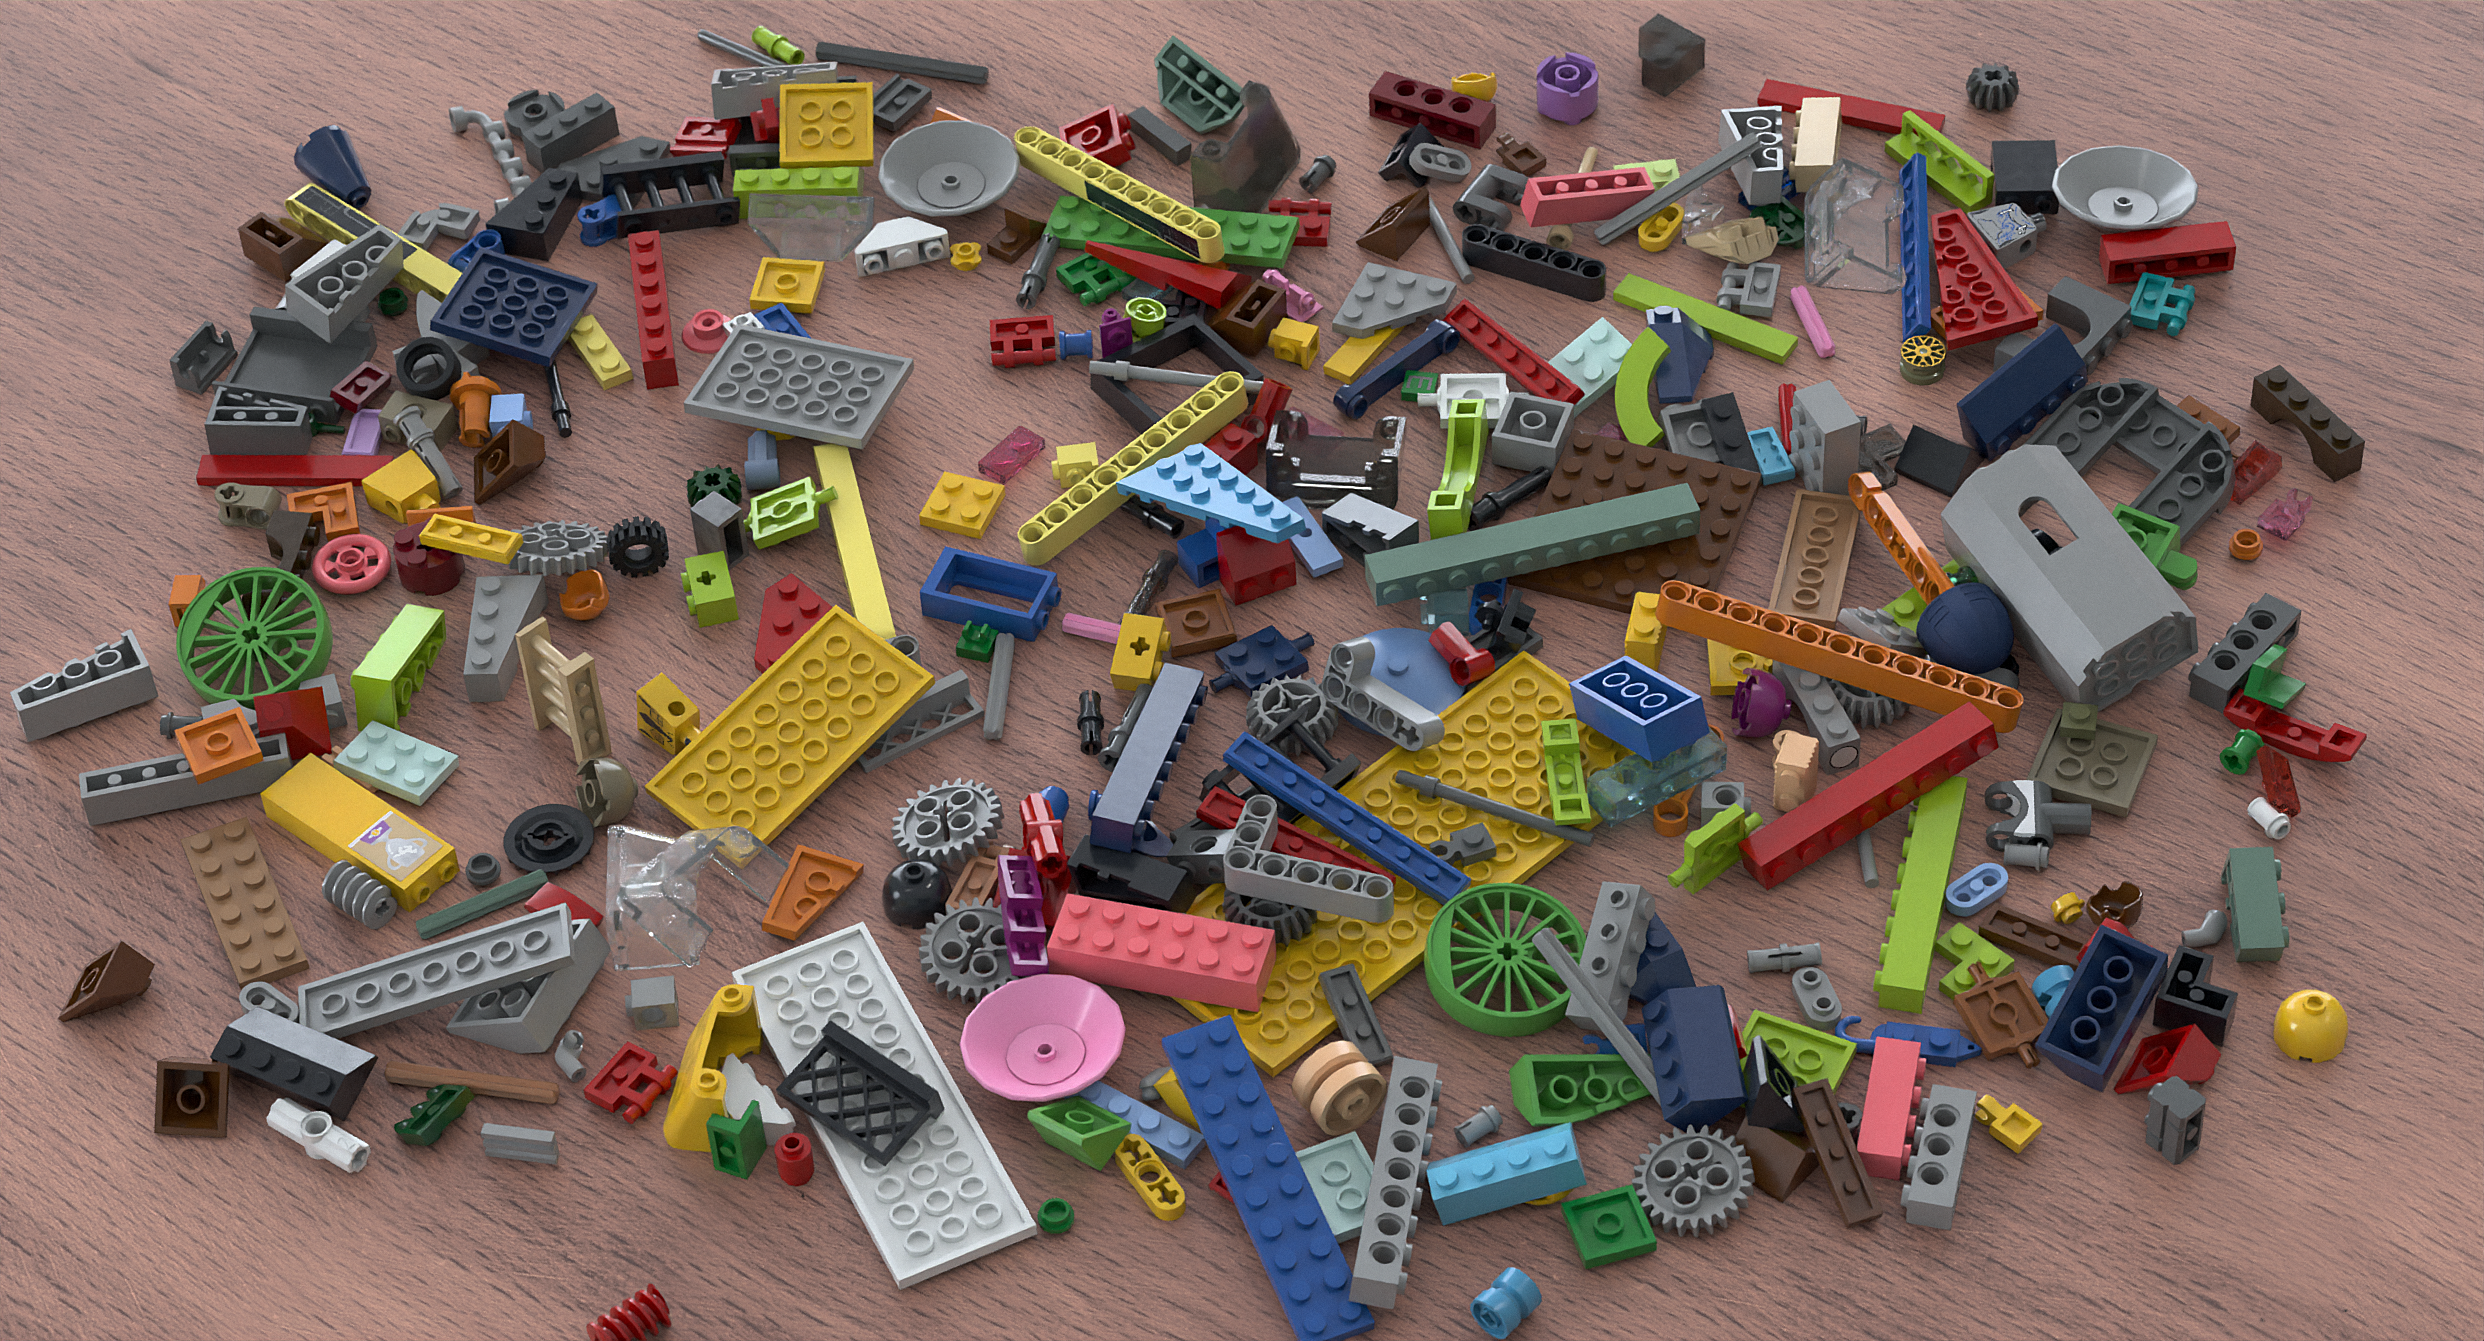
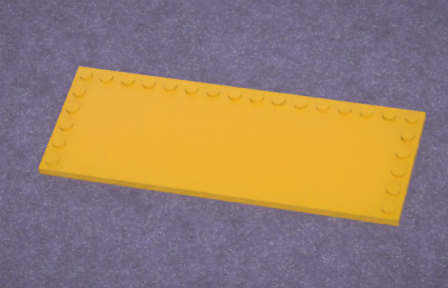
M1523 650L1437 715L1442 720L1445 728L1442 741L1418 751L1407 750L1398 744L1337 790V792L1429 852L1431 843L1439 840L1450 842V833L1483 822L1496 845L1497 856L1465 867L1458 860L1454 861L1452 866L1471 878V885L1468 889L1490 883L1522 884L1575 842L1437 796L1435 799L1420 795L1419 790L1395 782L1398 771L1403 770L1422 777L1430 775L1441 779L1443 784L1554 820L1547 783L1541 721L1576 718L1580 743V759L1585 792L1588 796L1591 823L1569 825L1589 832L1674 765V755L1670 753L1663 760L1651 762L1579 721L1569 687L1570 682ZM1306 815L1292 825L1396 876V885L1393 887L1394 914L1385 922L1376 923L1318 911L1316 923L1312 924L1310 933H1302L1303 936L1300 942L1290 939L1288 947L1282 943L1276 944L1277 958L1258 1012L1172 997L1203 1023L1230 1015L1251 1060L1272 1077H1275L1339 1027L1318 980L1321 972L1353 963L1371 1002L1424 960L1425 944L1429 929L1435 916L1444 906ZM1214 883L1200 893L1186 914L1225 921V913H1223L1222 907L1226 888L1225 883ZM1478 912L1470 916L1476 920L1481 916V913ZM1459 921L1451 926L1460 931L1466 928Z

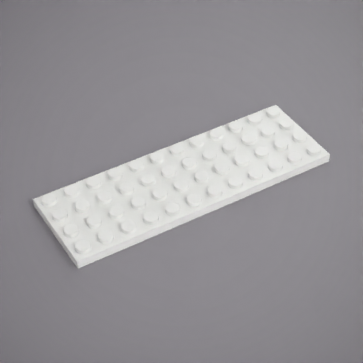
M864 922L731 972L734 984L754 986L763 1038L785 1078L823 1038L821 1030L831 1020L938 1091L945 1110L936 1120L929 1117L886 1166H883L805 1113L900 1290L1037 1234L1034 1220ZM826 1051L816 1062L817 1069L835 1067L836 1057ZM860 1073L843 1074V1087L863 1084V1078ZM837 1076L817 1079L818 1091L837 1088ZM812 1081L798 1082L792 1088L793 1093L796 1095L812 1093ZM886 1090L869 1092L870 1105L890 1102L889 1092ZM864 1094L844 1096L845 1109L864 1106ZM838 1098L820 1100L819 1110L823 1113L838 1111ZM913 1108L896 1110L897 1123L911 1121L918 1112ZM890 1111L871 1114V1127L891 1124ZM865 1115L845 1119L846 1128L850 1131L866 1128ZM892 1133L872 1137L873 1146L881 1152L892 1142Z

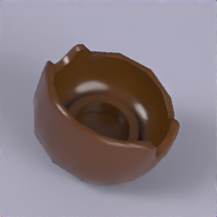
M2123 881L2116 890H2111L2107 885H2103L2096 895L2089 897L2086 903V912L2096 926H2099L2105 918H2109L2122 923L2128 929L2138 921L2141 915L2143 892L2139 886L2129 881Z

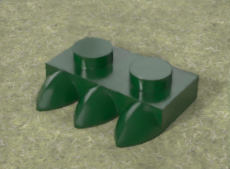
M1782 195L1780 203L1758 206L1749 215V218L1763 217L1765 226L1776 227L1779 238L1777 245L1781 247L1792 246L1795 250H1798L1821 237V227Z
M444 1084L429 1089L426 1092V1096L430 1101L412 1106L410 1113L414 1118L397 1122L394 1125V1130L397 1134L401 1135L406 1144L428 1146L435 1143L442 1136V1131L449 1123L459 1118L465 1112V1107L474 1099L475 1096L468 1086Z

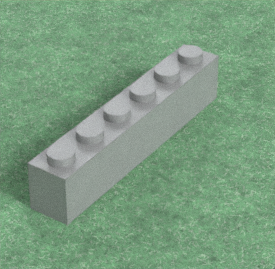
M281 733L256 738L264 761L199 785L183 753L79 773L81 800L89 825L93 826L263 792L293 768L286 735Z

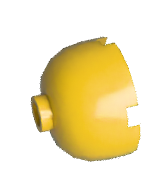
M2304 989L2294 992L2281 1003L2274 1019V1041L2282 1052L2293 1059L2299 1060L2300 1056L2312 1058L2311 1063L2331 1060L2341 1053L2348 1036L2347 1013L2339 1001L2329 993L2317 989Z

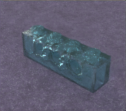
M1709 727V734L1699 738L1693 745L1683 746L1675 750L1663 760L1651 762L1637 753L1629 755L1620 762L1604 770H1599L1587 778L1588 803L1611 828L1726 770L1727 745Z

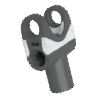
M2029 780L2003 781L1990 785L1985 791V804L1988 808L2013 817L2009 820L1994 823L1987 828L1986 843L1996 851L2004 852L2006 842L2037 846L2038 842L2043 843L2044 847H2049L2050 851L2054 845L2053 834L2090 835L2091 804L2052 803V790L2045 782ZM1996 794H2006L2008 796L2003 799L1992 798ZM2003 834L2008 837L2007 839H1996L1993 836Z

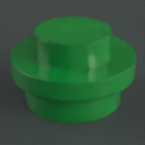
M1051 1198L1042 1204L1038 1211L1037 1219L1041 1229L1048 1233L1059 1234L1072 1227L1075 1215L1073 1208L1067 1201L1061 1198Z

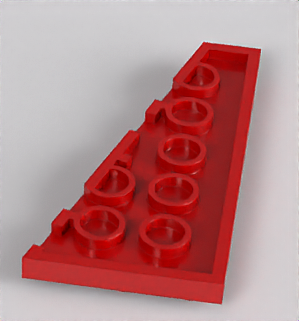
M1961 208L1931 215V231L1947 351L2038 327L2037 314Z

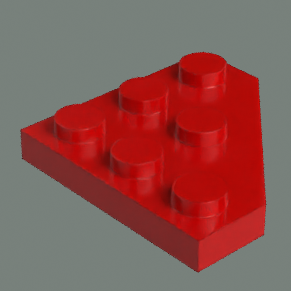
M792 573L765 590L754 656L755 667L762 674L833 608Z

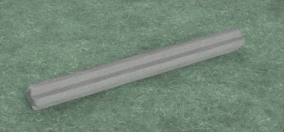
M1754 133L1746 135L1594 230L1595 236L1602 245L1608 244L1761 149V142Z
M1547 927L1539 931L1532 938L1534 945L1661 1106L1652 1059L1553 932Z

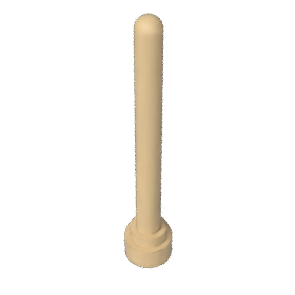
M1589 147L1586 150L1578 173L1592 172L1598 155L1596 148ZM1572 223L1551 227L1546 238L1547 245L1568 251L1574 238L1571 230Z

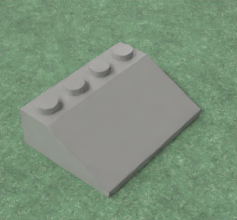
M590 919L572 920L575 952L574 965L466 998L446 1029L451 1034L519 1054L545 1052L553 1044L554 1037L561 1026L570 1018L572 1009L586 993L587 986L595 974L603 967L604 960L612 950V947Z

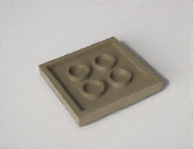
M2057 708L2026 780L2047 783L2051 787L2053 798L2071 803L2091 804L2093 809L2127 818L2157 746L2158 735L2097 719L2095 740L2061 737L2062 709Z

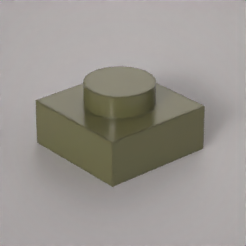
M2063 702L2060 736L2095 740L2098 705Z

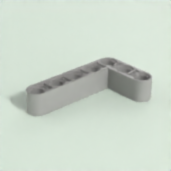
M1255 795L1247 800L1223 857L1224 879L1227 889L1241 895L1369 922L1381 923L1392 917L1394 914L1393 883L1388 877L1270 852L1278 832L1277 804L1272 797L1267 795Z

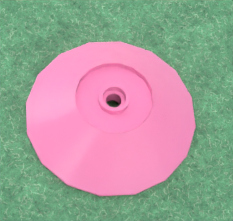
M1039 974L1010 981L985 996L966 1018L959 1045L966 1070L984 1089L1010 1100L1047 1102L1075 1095L1102 1079L1121 1054L1126 1028L1119 1005L1100 986L1072 975Z

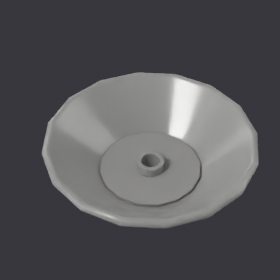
M968 120L938 121L916 127L893 141L880 159L878 179L886 195L906 210L927 216H960L985 209L1005 196L1018 178L1020 157L1011 140L993 127Z
M2120 145L2090 148L2070 156L2055 170L2052 189L2063 207L2078 218L2111 233L2156 229L2182 219L2196 205L2199 188L2190 171L2173 158L2146 148Z

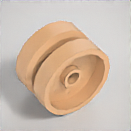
M1344 1040L1329 1043L1314 1052L1296 1072L1292 1083V1095L1308 1113H1311V1117L1326 1134L1334 1136L1347 1134L1367 1122L1382 1105L1387 1093L1386 1080L1371 1063H1368L1365 1056L1352 1042Z

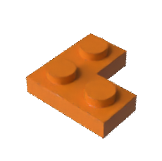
M352 482L287 494L289 511L312 513L314 522L324 520L328 542L341 536L360 534Z

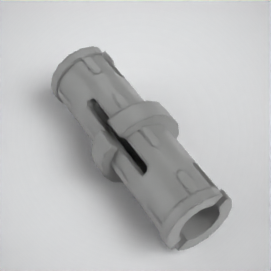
M1819 942L1787 947V943L1779 944V948L1747 950L1750 973L1782 969V972H1790V968L1822 965Z

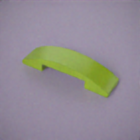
M1576 718L1541 721L1547 783L1555 826L1591 823L1588 796L1585 792L1580 759V743Z

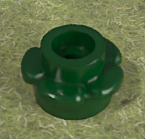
M388 288L380 293L377 306L385 315L398 316L407 309L408 298L401 289Z

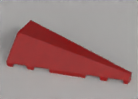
M1089 240L1085 242V252L1163 291H1166L1171 285L1219 310L1237 290L1249 285L1252 276Z

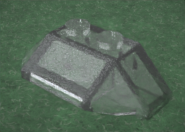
M750 194L748 225L778 258L842 262L873 229L875 198Z

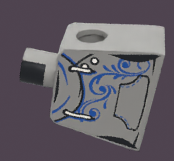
M2013 203L1966 214L1969 221L2004 269L2032 255L2036 251L2037 233L2045 231L2047 228L2046 220L2040 212L2027 217L2017 204Z

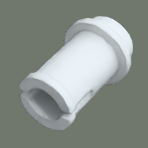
M2258 797L2248 806V815L2265 829V834L2269 838L2279 840L2289 833L2291 829L2289 817L2284 813H2278L2265 798Z

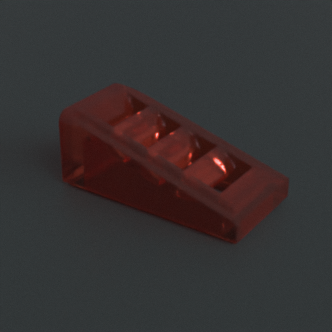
M2255 440L2234 462L2236 472L2235 486L2242 490L2239 493L2234 490L2231 500L2241 505L2275 477L2282 469V456ZM2258 462L2259 464L2263 465V467L2259 468L2254 463ZM2249 469L2252 472L2256 473V475L2252 476L2245 470ZM2241 476L2249 482L2245 484L2238 480L2237 477Z

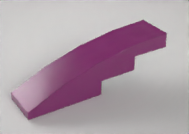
M998 855L1000 902L1012 976L1048 974L1049 962L1044 945L1046 928L1041 912L1043 895L1032 856Z

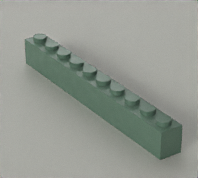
M1688 483L1368 554L1365 555V579L1378 607L1696 535L1700 532V509Z

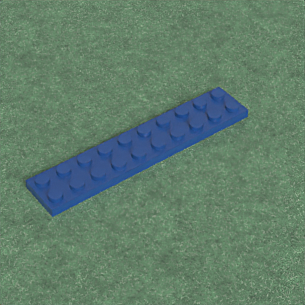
M1227 1015L1162 1038L1163 1050L1297 1340L1342 1341L1373 1330L1375 1321L1367 1304L1348 1301L1353 1278L1352 1272L1231 1016Z

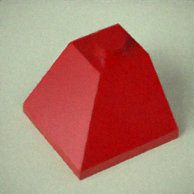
M322 686L253 697L260 738L285 733L292 760L305 758L310 753L315 756H321L325 753L332 754Z
M2196 1024L2142 1038L2113 1090L2117 1094L2150 1091L2156 1084L2164 1083L2169 1078L2178 1076L2188 1085L2203 1084L2213 1076L2214 1068L2221 1057V1053Z

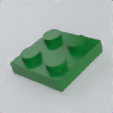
M1632 1184L1561 1203V1213L1585 1270L1657 1251V1240Z

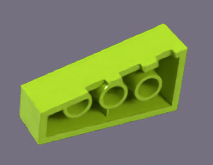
M406 604L399 615L394 617L392 624L386 632L380 635L373 649L367 652L360 666L354 669L350 684L355 693L358 731L362 732L372 720L400 731V725L397 722L399 717H407L412 707L409 702L412 692L420 691L424 684L423 680L426 669L432 668L446 640L444 610Z

